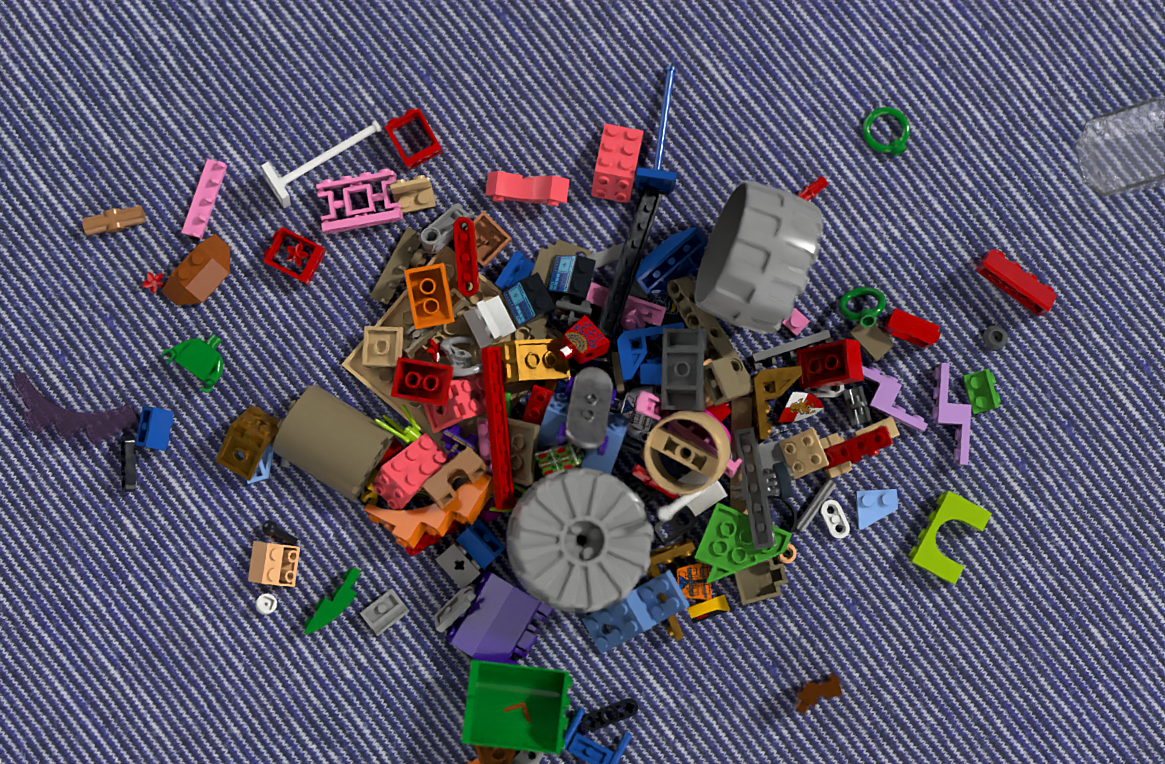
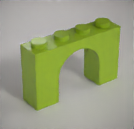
M948 490L939 495L936 501L938 504L936 510L931 511L927 518L929 523L926 529L923 528L918 535V539H920L918 545L913 546L909 553V557H911L909 562L955 585L964 566L945 557L939 551L936 545L937 530L948 520H958L977 531H983L992 513Z

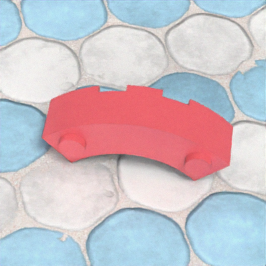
M502 171L488 173L485 196L492 197V201L504 202V200L547 204L552 207H558L559 203H567L569 179L554 175L534 176V178L525 177L522 179L523 175Z

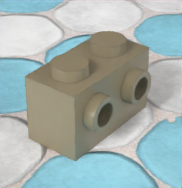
M877 321L868 328L858 323L847 335L852 340L859 341L860 349L875 363L894 346L892 343L893 339L887 332L883 333L878 328L880 325Z
M728 357L712 361L704 366L703 380L715 406L732 401L744 394Z

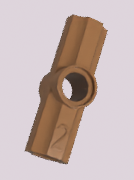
M141 205L122 210L110 209L100 215L82 218L83 229L87 236L102 232H119L124 230L125 227L146 223L145 213Z

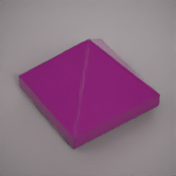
M493 498L486 502L479 514L484 524L502 516L500 512L490 511V507H496Z

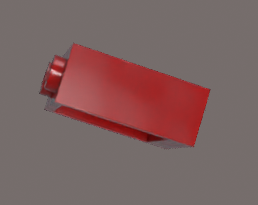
M415 108L409 109L404 113V116L399 119L395 117L387 122L388 125L384 126L408 171L443 153L420 108L416 110ZM419 119L433 145L407 158L393 132Z
M281 226L280 230H276L272 240L274 242L271 248L268 247L265 250L263 262L309 286L326 253V249ZM286 236L299 243L302 242L303 245L314 250L301 275L273 262Z
M897 308L888 313L882 328V332H887L892 336L924 349L933 346L934 343L936 344L941 332H938L940 326Z

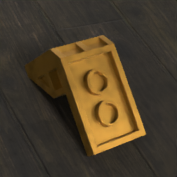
M563 339L512 340L487 346H500L504 385L537 380L568 379L570 376L569 359L564 361L559 355V350L564 348L562 345Z
M801 366L764 369L757 372L752 378L754 383V390L751 392L754 428H756L758 441L768 439V435L771 434V424L767 422L766 415L769 414V405L765 400L780 397L802 375Z

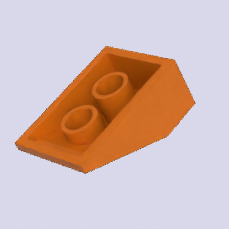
M439 263L404 270L415 330L454 323V312L445 264Z

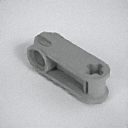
M456 203L422 231L419 235V242L423 244V248L427 253L437 254L454 239L453 224L455 220L459 217H469L473 221L474 215L466 212L460 203ZM463 223L462 229L465 230L468 225Z

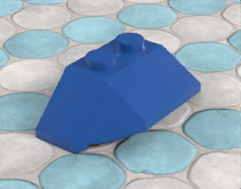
M696 227L672 234L642 260L635 280L646 294L668 293L667 284L670 280L684 276L688 277L699 268L704 248L707 244L706 240Z

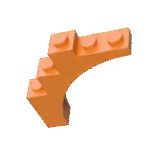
M484 474L474 483L468 479L455 491L457 497L442 510L436 503L414 510L398 511L379 508L368 503L364 511L371 522L377 525L381 523L385 529L392 532L398 545L414 549L425 531L433 536L437 534L443 537L454 519L462 524L466 522L473 525L494 491L493 477Z

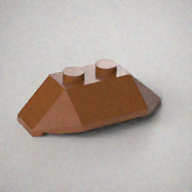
M216 234L197 245L170 275L162 293L177 306L204 303L230 274V246Z

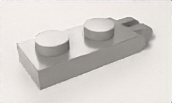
M473 586L462 588L434 615L436 630L442 633L461 614L465 613L470 606V602L475 598Z

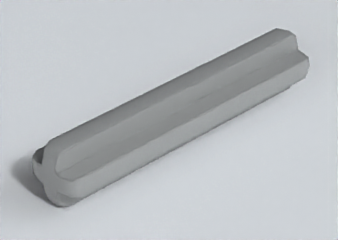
M828 479L797 521L795 527L803 532L836 487L832 480Z

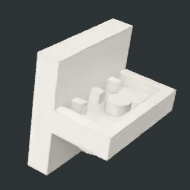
M499 295L486 302L482 300L476 303V307L463 313L480 348L487 347L517 331Z

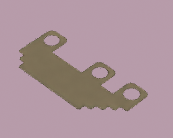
M557 240L556 245L550 244L548 249H540L532 274L539 272L547 289L555 255H575L577 252H584L588 258L592 253L579 246ZM549 294L554 306H556L557 300L560 301L561 297ZM549 315L527 325V327L531 328L530 335L534 336V339H545L549 333L547 330L555 333L558 339H562L563 334L546 326Z

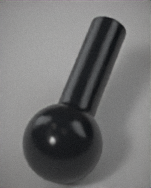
M268 520L262 526V531L267 536L275 535L294 546L298 541V538L279 529L275 521Z

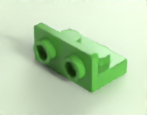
M989 369L962 376L972 414L999 408V403H1001L998 392H995L993 385L995 384V377L992 372L990 373Z

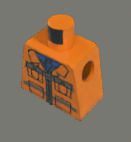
M699 562L676 568V577L674 578L685 598L712 600L710 583H706L709 577V565Z

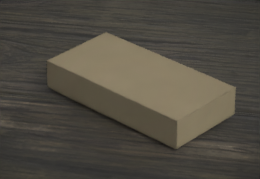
M614 352L611 354L616 392L618 396L625 395L619 352Z

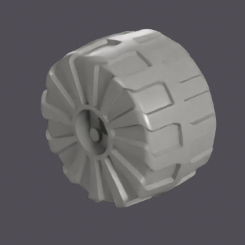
M749 180L742 181L725 203L708 240L696 280V306L741 328L762 334L778 331L782 320H788L791 316L794 300L797 295L803 294L807 285L806 274L808 268L815 264L819 250L817 241L820 239L823 230L822 213L819 207L785 190Z
M565 469L541 478L521 496L509 518L507 526V554L516 577L533 597L561 611L573 613L593 612L614 603H619L630 595L633 587L641 577L645 576L650 565L649 554L654 536L652 525L648 522L643 508V502L637 494L633 493L619 479L594 469ZM580 534L585 537V543L582 546H578L575 542L576 537Z

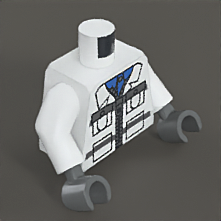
M662 384L633 388L629 393H626L624 401L615 398L611 410L621 412L620 414L630 419L626 433L645 444L650 434L649 429L652 419L636 411V400L640 396L641 391L648 392L657 398L661 397Z

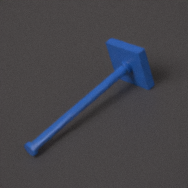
M666 66V80L653 169L637 167L635 187L643 188L647 185L659 191L674 192L677 173L661 171L674 74L677 72L676 67Z

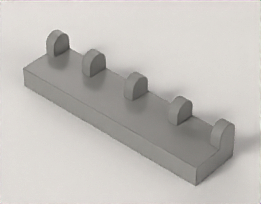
M829 330L752 354L751 358L755 370H760L759 361L770 358L772 365L777 364L775 356L789 352L791 359L796 358L794 353L796 349L806 346L812 347L813 344L821 341L829 343V338L831 337Z

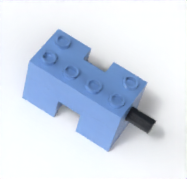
M554 392L539 431L538 448L555 443L560 423L566 424L570 397L564 396V393ZM609 412L605 435L609 439L604 455H597V448L592 450L586 449L581 467L598 470L610 475L619 449L639 455L643 444L624 438L630 419L622 414Z

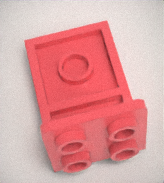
M605 123L594 172L592 196L618 202H630L643 136L642 130Z
M425 433L384 464L379 470L372 486L374 491L387 501L391 509L396 511L403 510L409 500L423 488L422 485L426 483V480L439 472L443 465L451 462L452 459L448 458V455Z

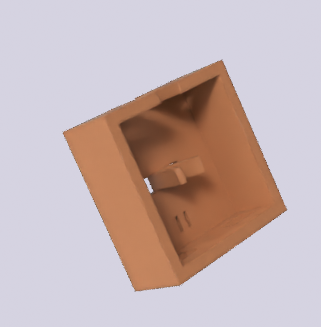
M483 211L473 222L475 226L477 262L485 269L512 242V238Z

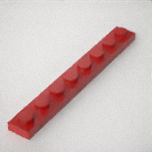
M500 346L481 348L495 494L494 500L496 510L515 508L501 351Z

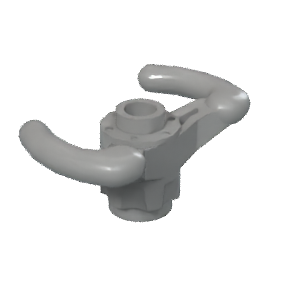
M452 337L440 343V348L450 359L451 366H454L452 375L456 379L464 378L483 370L482 363L471 366V354L469 352L457 350L452 346L454 344H472V337Z

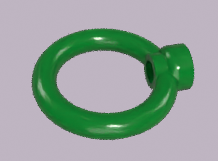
M881 107L875 109L866 117L862 132L866 143L872 149L882 153L891 152L894 157L899 156L908 149L905 143L909 138L910 126L902 112L892 107ZM881 115L895 117L902 126L900 138L890 145L879 144L871 136V124Z
M855 288L842 296L838 309L843 317L852 321H860L863 327L868 328L876 323V316L884 310L886 298L881 291L875 288ZM871 295L878 300L877 306L872 310L863 309L860 313H853L846 308L848 301L856 296Z

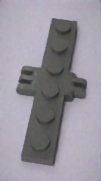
M750 427L737 430L734 433L738 457L743 460L740 464L742 480L738 481V485L731 487L732 491H740V493L733 494L732 496L733 499L741 498V501H746L754 549L760 550L774 547L776 543L767 496L780 494L779 489L771 490V487L778 486V481L770 482V479L777 478L776 473L763 474L756 428Z

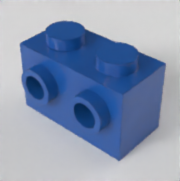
M655 355L653 358H648L646 362L640 364L638 378L641 379V384H662V355Z
M143 406L135 445L166 451L169 443L170 429L173 424L174 411Z
M477 519L473 525H470L456 539L482 569L506 549L480 519Z

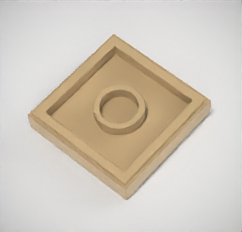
M364 326L361 366L396 368L398 357H402L404 328Z

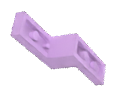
M940 363L938 367H935L934 371L937 387H934L933 399H936V407L932 409V419H935V424L958 425V429L955 430V440L958 442L957 449H954V460H956V465L965 466L968 465L971 405L947 403L950 363Z
M862 366L863 378L877 385L868 407L888 417H892L894 420L919 432H924L928 425L923 422L924 418L915 414L910 416L905 413L906 410L897 405L892 407L902 386L898 383V379L890 375L885 377L880 374L881 371L870 366L868 369Z

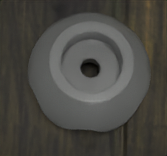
M990 326L985 330L982 339L988 349L1000 350L1006 345L1008 335L1002 327Z

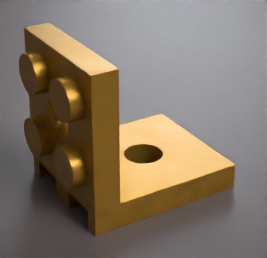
M251 405L230 425L215 461L250 481L257 470L266 447L274 440L279 431L277 426L280 420L265 413L261 408ZM237 450L244 454V458L237 454Z

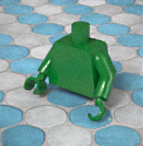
M213 333L206 343L198 337L196 339L191 338L171 349H165L160 357H169L166 364H170L173 358H175L174 361L206 383V387L209 389L200 387L201 391L205 393L211 392L212 387L223 375V355L215 350L222 340Z

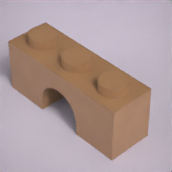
M468 446L465 450L460 451L451 462L443 465L441 470L434 476L429 477L422 486L427 495L442 510L457 497L451 487L457 478L465 477L474 483L488 469L484 461Z

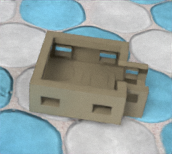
M772 558L733 574L741 605L780 596L782 594L779 585L788 583L784 563L774 565Z

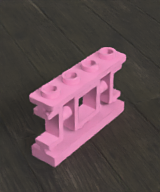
M382 169L376 174L365 172L359 174L360 177L343 176L338 181L326 179L322 180L321 184H316L318 197L320 199L328 198L330 215L321 216L323 221L321 223L322 231L330 234L403 221L401 204L399 202L390 203L388 187L396 181V173L390 169ZM381 181L383 192L373 194L372 185L367 183ZM343 188V200L335 201L334 193L328 191ZM367 191L369 208L352 211L350 194ZM384 200L385 209L392 211L376 213L375 202ZM345 207L346 215L353 218L338 220L336 209Z

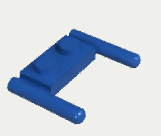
M579 707L563 738H566L565 750L591 764H618L632 735L629 732H625L615 752L575 732L585 713L584 708Z

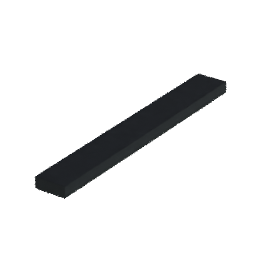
M647 185L643 187L596 325L603 335L609 339L615 338L663 196L662 192Z

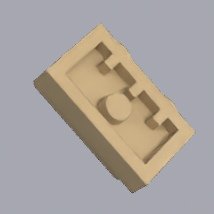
M425 175L414 177L411 181L400 179L390 185L394 201L401 204V212L403 214L436 208L429 177L425 178Z

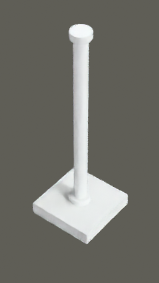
M375 120L371 126L282 178L280 176L277 177L269 162L261 165L263 176L283 208L291 205L289 194L285 189L287 183L374 132H380L381 128Z
M692 470L679 479V481L687 484H702L710 480L709 477L696 470ZM717 480L703 491L692 494H679L681 498L670 506L663 507L659 511V516L663 520H668L672 517L673 513L684 505L688 506L694 515L697 516L728 494Z

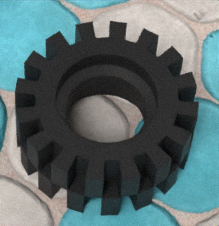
M631 472L626 475L624 481L627 483L625 485L638 495L644 505L654 501L661 495V492L650 485H644L642 480L632 475Z

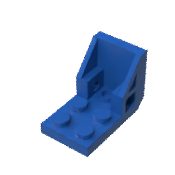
M684 322L624 331L616 343L623 383L631 382L640 364L645 359L647 354L646 340H648V343L659 342L663 338V328L685 329ZM638 344L639 347L633 348L632 345Z

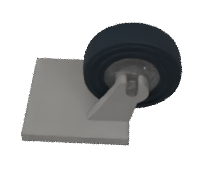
M786 439L759 445L763 474L776 473L777 478L770 479V482L778 481V486L771 487V489H779L781 499L792 496L791 484L796 483L794 474L790 466H788L779 445L781 441Z

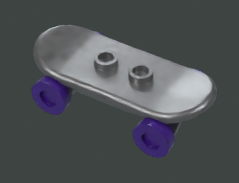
M591 366L580 370L575 377L569 376L564 391V396L571 397L566 424L560 423L555 443L562 444L564 438L567 437L569 439L568 444L572 445L574 443L579 447L589 450L597 448L596 454L603 456L609 439L608 436H605L609 411L616 397V389H613L612 379L603 369Z

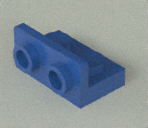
M516 250L495 282V285L502 291L506 290L519 280L528 277L535 264L527 260L522 253Z

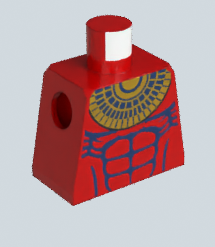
M585 315L564 334L562 342L564 348L559 350V355L564 361L573 357L578 363L582 364L606 354L610 341Z

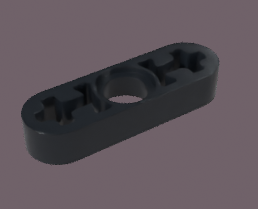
M122 434L121 486L123 492H135L136 455L135 437L133 434Z
M625 698L584 715L582 719L583 727L588 731H595L634 716L638 711V704L633 698ZM626 702L635 705L632 708L633 712L629 713L628 710L622 711L624 716L619 717L616 705L620 704V709L626 706ZM607 709L615 710L616 717L613 720L605 718L604 713ZM601 712L604 724H600L599 720L595 722L594 727L586 725L589 716L595 719L599 717L597 713Z

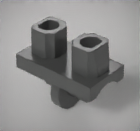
M562 295L560 301L557 300L554 316L568 322L567 328H571L572 323L576 324L585 315L590 319L592 312L590 301L580 300L579 305L571 304L572 298L570 296Z
M862 386L842 391L851 426L872 421Z

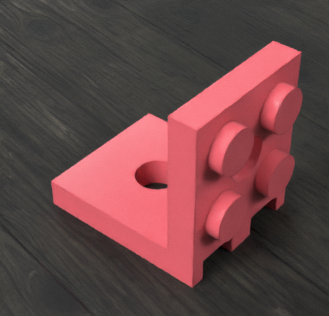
M483 373L452 380L447 405L443 406V412L439 405L422 403L433 433L443 431L445 428L447 429L463 420L487 414ZM472 392L475 394L476 399L473 398Z

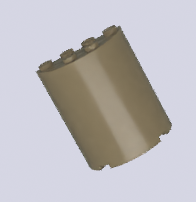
M316 384L308 385L302 396L297 401H292L288 408L290 412L286 418L283 417L278 423L277 428H279V431L272 441L271 447H273L274 453L355 503L371 477L373 470L381 461L396 436L381 427L372 418Z

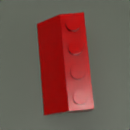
M989 250L974 271L1038 317L1049 312L1057 297L1053 288L1047 284L1042 285L1037 281L1038 278L1035 275L1021 270L1022 267L1015 261L1010 262L1007 260L1005 254L1000 250Z

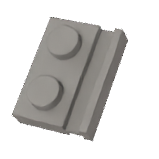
M392 588L360 614L376 635L379 636L410 612V610Z

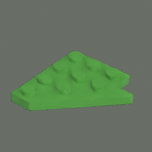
M717 502L694 559L712 566L706 582L709 584L783 554L792 533L773 526L776 546L755 550L749 515Z

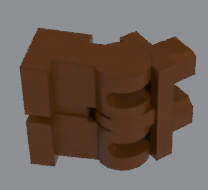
M832 672L826 674L827 679L817 682L811 680L804 681L801 684L800 690L797 689L795 692L798 698L793 707L806 714L810 706L816 707L818 703L816 700L820 696L828 699L843 695L838 675Z

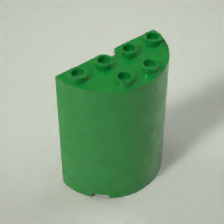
M471 660L461 743L560 754V751L565 750L566 738H562L563 730H567L568 718L564 717L565 710H568L570 706L567 688H572L573 676H569V671ZM525 702L531 722L526 721L522 707L505 712L504 708Z

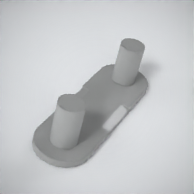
M624 243L589 255L588 258L596 260L594 269L618 261Z

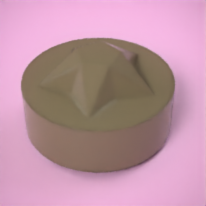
M421 248L418 249L412 256L410 265L414 268L424 265L427 252Z

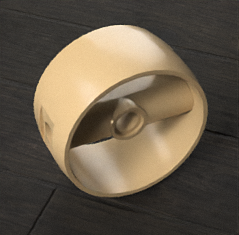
M695 410L673 413L658 422L650 432L644 449L646 467L657 484L670 492L692 494L703 491L715 483L726 470L730 459L728 435L723 426L709 414ZM673 419H688L699 423L713 437L717 446L718 456L699 447L696 442L686 440L665 429L664 426ZM684 447H687V448L690 449V451H691V456H690V457L687 456V455H685V453H684ZM658 451L709 477L710 480L702 484H687L675 479L663 467Z

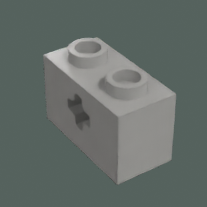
M453 543L436 561L462 589L466 588L481 574L479 571L481 567L474 559L470 561L465 556L468 552L460 544L456 546ZM457 560L465 562L463 565L464 570H456L457 564L455 562Z

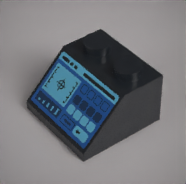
M555 255L547 286L548 293L560 297L562 295L570 296L572 300L578 302L586 300L596 260L579 255Z
M539 272L519 280L501 292L518 329L555 311V306Z

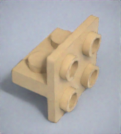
M810 428L779 443L788 466H790L794 474V479L829 465V461L814 428Z

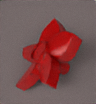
M302 242L297 244L295 248L287 246V251L290 255L286 261L295 260L299 267L302 263L301 258L309 256L307 252L302 251Z
M147 272V279L141 285L145 288L150 287L151 292L154 294L157 291V287L163 288L165 286V283L160 281L163 273H158L154 277L152 273Z
M431 338L429 339L431 347L426 349L425 352L432 354L433 361L437 362L440 357L447 355L440 348L442 341L436 344Z

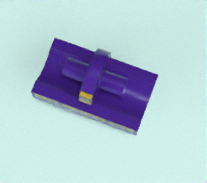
M457 424L449 427V429L445 428L440 439L446 443L444 448L450 451L448 454L450 459L454 455L457 456L460 451L465 450L468 446L474 452L477 447L478 437L469 433L466 439L461 438L459 435L462 432V428Z

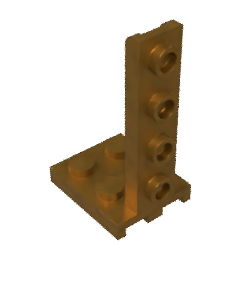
M686 538L651 551L649 554L650 565L646 572L649 580L661 575L657 566L658 563L665 565L672 562L674 557L680 556V558L691 555V551L695 550L693 542ZM660 592V598L666 601L665 594ZM674 614L667 618L670 625L666 627L670 637L674 636L676 641L683 638V634L677 617Z

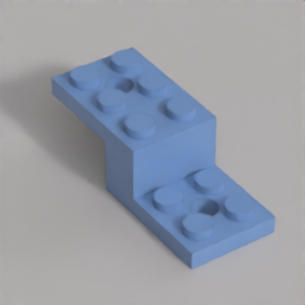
M669 570L633 589L630 595L619 603H614L606 608L595 611L582 618V621L600 653L603 654L645 632L655 624L686 609L690 605ZM660 592L665 594L666 601L660 598ZM605 623L610 626L611 632L605 629Z

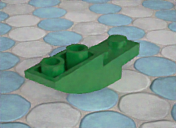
M353 567L352 570H347L343 577L345 582L342 587L338 586L332 595L334 600L328 597L324 600H319L315 607L317 612L313 618L310 616L304 625L306 628L305 634H311L327 626L348 608L359 593L352 589L362 573L360 569Z

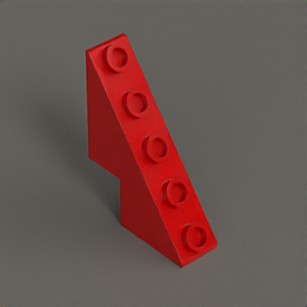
M534 385L522 421L540 425L541 428L547 407L553 396V391Z

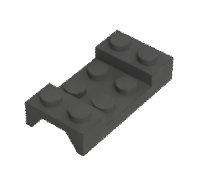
M663 328L661 409L705 411L703 370L704 350L707 347V329Z

